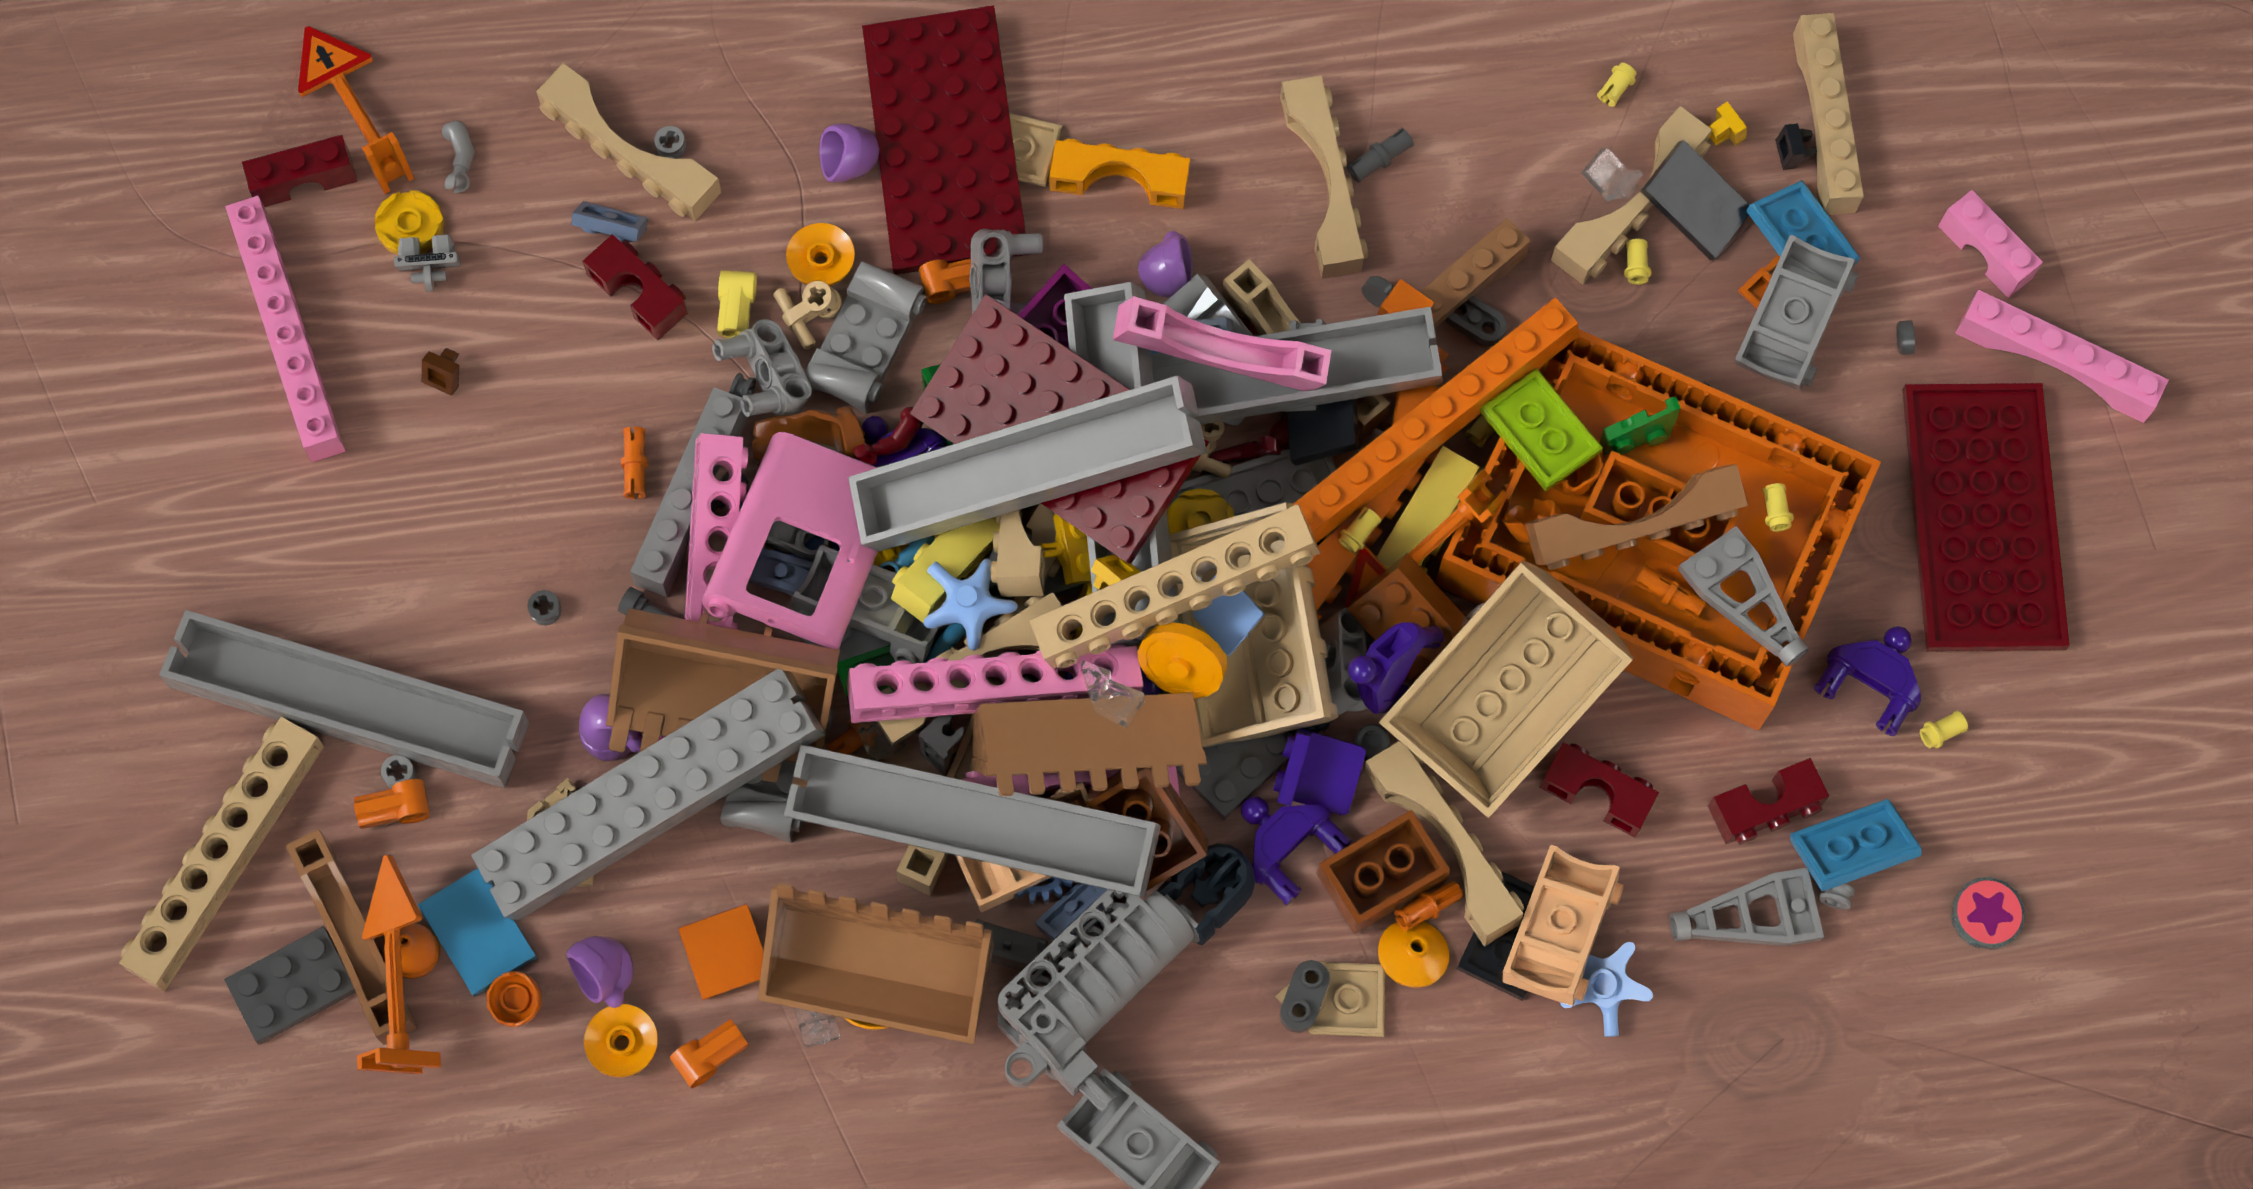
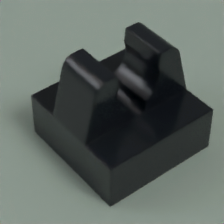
M1798 123L1785 125L1775 139L1783 170L1796 169L1798 164L1812 159L1817 152L1816 147L1807 148L1803 145V142H1808L1811 139L1813 133L1808 129H1800Z

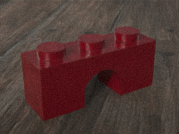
M343 135L242 161L249 192L252 197L259 196L264 207L291 200L290 190L300 184L319 183L323 186L324 190H329L358 182L350 151Z
M612 234L582 261L586 274L610 297L623 286L634 285L641 288V295L630 305L634 319L658 341L688 314L684 302L686 297L676 285L671 284L668 286L661 279L662 274L651 262L648 261L644 264L637 257V250L627 240L624 239L621 242Z
M1564 742L1539 787L1569 804H1572L1576 794L1585 787L1601 789L1608 796L1610 803L1609 811L1603 822L1634 838L1640 831L1659 794L1647 780L1640 777H1634L1633 779L1621 773V768L1607 760L1600 762L1589 756V752L1582 746L1573 743L1568 745Z
M1808 758L1776 773L1772 779L1778 793V801L1776 803L1763 804L1753 798L1746 784L1714 796L1708 808L1725 844L1737 841L1738 845H1741L1758 837L1757 832L1769 827L1770 831L1773 832L1790 824L1789 819L1801 814L1804 819L1823 810L1821 806L1828 799L1829 794L1812 759Z

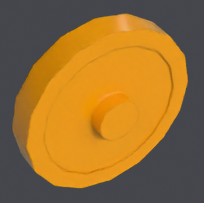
M1175 622L1166 625L1157 624L1146 632L1137 651L1141 669L1146 677L1156 686L1171 694L1193 693L1194 699L1208 697L1216 692L1228 670L1226 655L1220 645L1207 633L1187 624Z

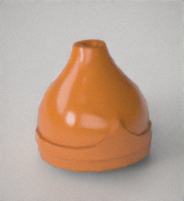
M411 924L401 928L400 943L403 978L415 979L423 977L433 970L439 960L440 946L438 938L432 930L421 924ZM384 946V950H383L384 960H385V946Z

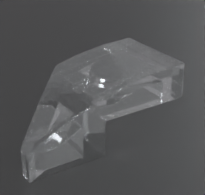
M1083 660L1081 671L1094 712L1127 728L1144 703V693L1111 680L1110 670Z

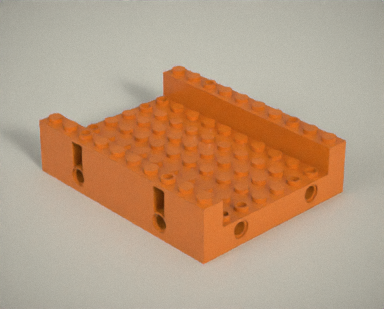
M1579 329V337L1538 368V371L1583 425L1600 442L1604 428L1626 420L1643 410L1647 411L1648 416L1661 412L1666 408L1665 400L1676 396L1681 409L1670 437L1659 445L1649 446L1647 443L1637 446L1632 451L1623 455L1612 450L1607 455H1603V452H1601L1603 468L1597 483L1587 492L1575 496L1566 495L1553 487L1545 491L1500 437L1484 469L1488 475L1483 479L1482 483L1494 496L1502 490L1507 493V496L1483 523L1475 517L1472 520L1467 519L1456 529L1442 558L1435 584L1446 591L1480 605L1489 599L1522 560L1531 563L1552 575L1618 634L1627 646L1630 654L1634 657L1624 671L1759 731L1775 707L1792 665L1786 667L1779 657L1772 654L1707 602L1698 618L1694 620L1669 604L1664 606L1660 603L1662 600L1633 584L1644 565H1647L1672 581L1674 578L1680 581L1679 585L1697 594L1678 571L1680 564L1737 526L1759 553L1796 633L1804 640L1881 461ZM1727 464H1737L1748 506L1737 509L1739 514L1737 516L1717 520L1716 515L1704 518L1705 525L1689 530H1684L1683 525L1670 528L1671 535L1655 540H1650L1649 535L1636 538L1637 545L1621 550H1616L1615 545L1602 548L1603 555L1586 560H1583L1581 555L1568 558L1569 565L1552 570L1548 569V565H1536L1531 545L1520 543L1503 523L1505 514L1512 506L1519 504L1521 507L1529 509L1534 504V498H1538L1541 501L1552 499L1560 507L1561 513H1567L1588 522L1602 525L1633 522L1653 514L1668 504L1685 487L1693 474ZM1775 483L1785 485L1789 513H1792L1794 516L1791 528L1778 532L1771 531L1770 526L1765 523V518L1768 514L1762 490L1766 488L1765 486ZM1742 570L1737 571L1720 584L1721 590L1739 603H1744L1755 595V587L1749 575ZM1761 602L1747 612L1749 618L1763 630H1768L1777 623L1774 614L1764 602ZM1783 642L1781 646L1785 647L1790 642Z

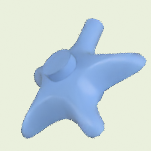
M984 559L975 573L965 580L953 577L937 561L927 570L946 591V600L940 608L924 619V626L926 628H937L952 623L962 624L966 630L967 645L970 650L978 649L981 642V631L988 618L998 614L1012 613L1016 611L1018 605L1012 600L998 599L990 595L989 583L991 580L992 562L990 559Z
M1632 942L1624 943L1614 954L1604 959L1589 955L1584 971V978L1589 980L1588 988L1583 1001L1576 999L1573 1005L1576 1006L1582 1003L1597 1004L1603 1014L1605 1037L1619 1036L1618 1007L1622 1001L1634 999L1645 1002L1653 998V992L1649 988L1633 981L1626 973L1627 963L1635 951V945ZM1561 1003V1006L1564 1008L1573 1007L1571 1005Z

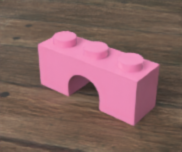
M1973 190L1969 191L1948 208L1938 225L1961 250L1969 244L1982 253L1988 264V270L1985 275L2008 298L2032 280L2043 263Z

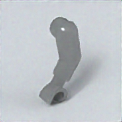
M452 121L442 127L443 137L451 141L456 154L452 165L454 171L447 176L445 189H452L456 186L454 193H459L469 188L470 180L466 173L470 169L475 150L465 124L461 121Z

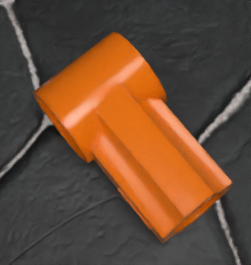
M971 259L948 263L945 260H933L920 266L919 274L922 286L924 287V294L927 296V303H945L952 300L958 293L971 291Z
M422 779L400 781L395 783L392 789L354 797L355 815L361 829L396 821L402 824L417 823L430 817L425 784Z
M729 1019L700 1040L694 1039L682 1045L672 1053L670 1060L689 1088L692 1089L709 1080L717 1072L719 1066L749 1047L734 1022Z

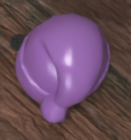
M834 124L827 127L821 135L819 144L820 164L825 179L829 182H845L862 177L876 165L880 149L876 136L870 130L854 127L851 124Z
M1176 231L1166 233L1163 242L1152 247L1138 262L1139 278L1143 285L1152 293L1162 297H1171L1192 279L1193 262L1190 246L1183 234H1179Z
M599 694L592 697L583 707L579 720L580 739L584 748L590 755L603 761H615L624 758L631 751L640 752L643 737L640 732L629 730L625 752L621 753L609 749L613 728L606 726L610 694Z
M591 936L575 942L567 950L566 957L582 992L594 1003L605 1001L612 1008L621 1006L624 1001L623 992L630 986L633 977V961L627 948L612 937Z

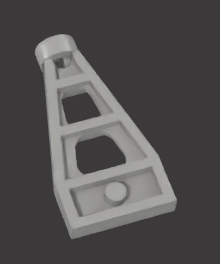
M1737 526L1680 564L1678 571L1701 599L1776 657H1779L1786 667L1794 664L1809 651L1807 645L1796 633L1759 553ZM1739 570L1745 571L1749 575L1755 587V595L1744 603L1734 601L1720 587L1721 582ZM1761 602L1769 606L1777 620V623L1768 630L1761 629L1747 614L1748 611ZM1783 642H1790L1785 647L1781 646Z
M1808 868L1772 873L1687 911L1670 913L1669 916L1670 930L1675 942L1689 939H1706L1791 946L1821 941L1824 938ZM1766 895L1774 897L1780 924L1776 927L1755 925L1751 921L1748 905L1750 902ZM1731 905L1736 906L1741 927L1732 929L1716 927L1713 912ZM1690 918L1695 922L1694 929H1691Z

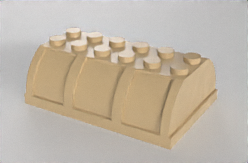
M1281 503L1170 534L1171 558H1175L1293 506V503ZM1278 540L1273 542L1269 552H1279L1284 547L1285 541ZM1251 555L1239 557L1235 567L1246 566L1250 562ZM1308 564L1300 567L1290 566L1279 571V575L1271 580L1264 582L1257 580L1245 586L1244 591L1265 615L1231 656H1227L1224 652L1228 670L1219 689L1208 697L1194 699L1202 747L1268 737L1326 723L1339 717L1337 705L1332 702L1325 658L1328 654L1325 640L1321 639L1312 592L1315 582L1313 571L1308 568ZM1211 569L1205 572L1202 582L1211 581L1217 574V570ZM1183 584L1174 585L1175 596L1182 592ZM1191 609L1178 615V623L1191 625L1207 633L1193 617Z
M1522 560L1383 716L1379 723L1489 818L1629 665L1634 657L1630 654V651L1618 634L1565 586L1546 571Z

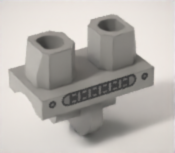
M450 235L432 236L433 254L422 255L420 253L418 237L400 238L398 256L394 257L395 268H398V271L423 269V272L411 273V282H424L426 292H434V282L447 281L446 270L433 271L434 268L461 266L460 256L455 252Z

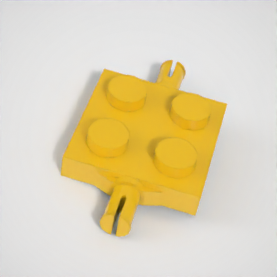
M1057 514L1053 515L1056 530L1055 543H1040L1038 545L1042 548L1044 558L1058 557L1063 568L1066 585L1091 582L1087 535Z

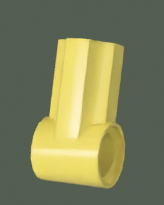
M721 270L718 287L720 301L717 327L718 336L730 338L738 336L745 329H749L751 303L755 302L756 272Z

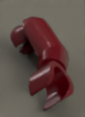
M906 407L902 410L900 415L901 421L891 436L878 440V443L874 445L861 444L856 446L853 452L858 457V460L873 466L877 461V456L882 455L885 457L907 449L923 425V422L910 414L913 407Z
M1271 436L1259 437V442L1251 441L1212 452L1208 457L1223 463H1231L1257 458L1262 453L1281 455L1280 441Z

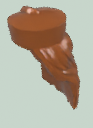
M850 407L837 408V414L820 410H808L799 414L774 416L756 421L753 431L755 439L752 441L754 459L759 462L757 464L759 468L772 436L778 432H786L811 442L834 446L838 449V453L858 460L853 449L858 445L865 444V432L862 430L860 421Z

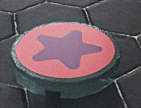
M1992 877L1977 878L1965 884L1956 894L1952 903V924L1958 935L1971 946L1989 950L2000 949L2010 944L2022 931L2025 921L2024 903L2017 891L2004 881Z

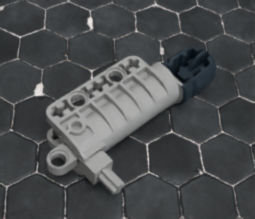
M1217 843L1208 846L1207 856L1171 876V882H1164L1145 901L1139 896L1107 890L999 993L998 1027L1018 1047L1010 1054L1005 1063V1076L1008 1082L1015 1087H1028L1045 1073L1053 1080H1058L1073 1097L1081 1091L1101 1112L1105 1109L1107 1110L1112 1105V1102L1117 1099V1096L1096 1076L1098 1065L1085 1053L1086 1043L1192 941L1199 945L1205 944L1215 934V928H1221L1247 903L1255 886L1254 869L1248 858L1231 845ZM1207 870L1210 876L1202 881L1204 871ZM1192 882L1195 884V890L1191 897L1202 908L1207 904H1217L1219 902L1217 895L1224 889L1222 902L1215 909L1209 910L1204 915L1203 921L1199 924L1191 918L1193 913L1184 904L1179 906L1174 901L1182 895V890ZM1114 895L1119 899L1123 896L1127 897L1126 905L1118 902L1113 903L1112 897ZM1092 919L1091 921H1089V922L1083 927V925H1084V923H1085L1086 921ZM1100 924L1104 931L1100 930L1096 926ZM1081 941L1088 944L1089 946L1085 948ZM1039 969L1033 976H1031L1033 971ZM1049 973L1052 980L1045 977V975ZM1029 992H1032L1037 996L1032 998ZM1017 1060H1025L1032 1066V1072L1026 1078H1017L1011 1072L1012 1064Z

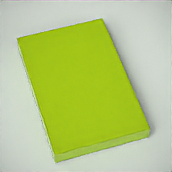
M1537 368L1480 408V413L1545 491H1548L1602 452L1603 447Z

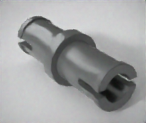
M1400 128L1380 144L1377 142L1372 144L1368 152L1352 163L1347 164V170L1357 183H1360L1380 167H1388L1391 164L1390 160L1414 146L1413 140L1406 130Z

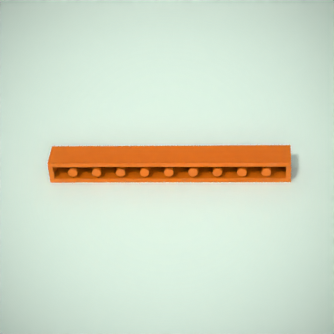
M1556 297L1293 503V506L1298 504L1305 514L1316 543L1481 414L1480 408L1534 369L1540 368L1579 337L1578 322Z

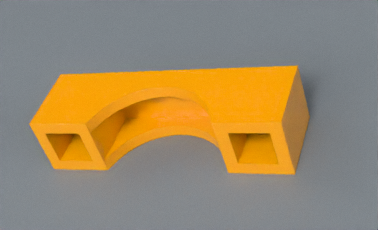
M1076 139L1055 140L1049 176L1050 191L1084 195L1089 186L1098 179L1118 175L1128 177L1137 182L1146 192L1150 205L1184 209L1190 158H1185L1178 153H1165L1164 155L1150 153L1142 148H1133L1131 150L1119 149L1107 143L1090 145L1083 144Z

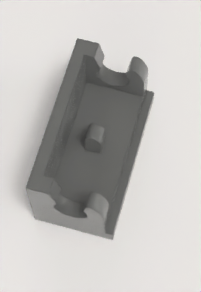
M954 715L937 716L918 734L921 755L943 776H947L957 752L952 754V748L962 739L964 734L963 728L956 730V732L952 729V718Z
M980 919L975 921V923L982 924L984 929L992 930L994 942L992 963L1022 971L1047 947L1048 940L984 922ZM1039 969L1033 971L1032 975H1034Z

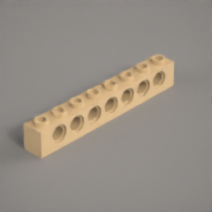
M1297 504L1029 621L1043 659L1053 669L1056 667L1060 669L1074 665L1078 661L1077 658L1088 653H1102L1108 650L1111 644L1123 638L1130 640L1141 636L1146 628L1156 624H1169L1175 621L1178 615L1190 609L1193 611L1204 609L1212 603L1211 600L1223 595L1233 596L1239 594L1246 588V585L1257 580L1260 582L1268 581L1278 576L1279 571L1285 568L1306 565L1313 560V556L1320 554V550L1306 516ZM1278 540L1285 541L1284 547L1279 552H1269L1273 542ZM1251 555L1250 562L1246 566L1235 567L1239 557ZM1211 569L1217 570L1216 577L1212 581L1202 582L1205 572ZM1183 584V590L1179 595L1169 596V590L1172 586ZM1141 599H1150L1146 609L1135 611L1136 604ZM1116 613V618L1112 624L1102 626V620L1107 614ZM1083 627L1079 638L1069 640V634L1074 628Z
M280 717L276 724L268 727L262 739L263 745L257 754H252L243 766V775L236 785L233 784L228 788L223 797L224 804L217 815H212L206 821L202 831L203 836L196 846L193 845L187 850L182 860V868L176 877L172 876L166 882L162 890L163 897L155 908L152 907L147 911L141 923L142 929L135 939L132 938L126 943L121 952L122 959L119 962L121 966L164 992L324 748V745L317 736L283 717ZM288 754L287 761L283 765L272 766V762L277 755ZM268 784V789L264 795L260 797L252 796L256 786ZM241 814H247V822L241 827L234 828V819ZM228 845V850L223 857L213 858V851L216 847ZM202 875L208 876L204 887L197 890L192 888L193 882L197 877ZM187 906V913L184 918L173 921V912L178 907ZM166 937V946L159 952H152L154 941L158 938Z

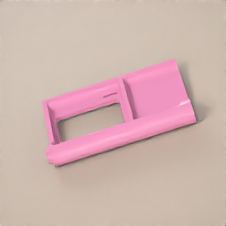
M786 432L774 434L703 595L702 603L708 613L717 618L733 616L737 612L763 622L770 627H776L824 647L839 650L878 552L861 545L848 477L876 469V467ZM775 521H782L835 542L840 547L815 612L811 616L803 615L748 593L746 590L751 574Z

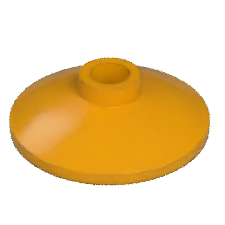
M814 223L801 228L792 236L786 250V260L790 272L797 280L806 285L814 281H822L829 286L837 284L849 274L855 259L854 246L850 237L839 227L828 223ZM820 256L827 258L825 263L818 264L815 262L816 258Z
M1424 921L1408 931H1404L1395 922L1384 931L1379 940L1378 958L1385 973L1395 982L1407 987L1421 988L1434 984L1443 976L1449 964V948L1442 934L1435 927ZM1411 944L1418 945L1422 952H1415L1411 948Z
M622 1004L616 1008L608 1006L599 1011L589 1022L584 1034V1049L590 1063L598 1071L611 1077L621 1078L639 1073L652 1061L658 1046V1034L652 1019L640 1008L628 1004ZM619 1038H628L629 1045L627 1048L618 1049L616 1047V1042Z

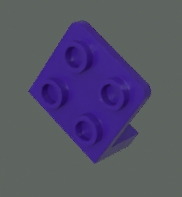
M1302 728L1298 729L1296 738L1288 736L1283 757L1289 758L1286 772L1278 771L1273 791L1279 792L1277 802L1291 806L1292 801L1305 805H1322L1329 812L1346 815L1350 810L1365 759V748Z

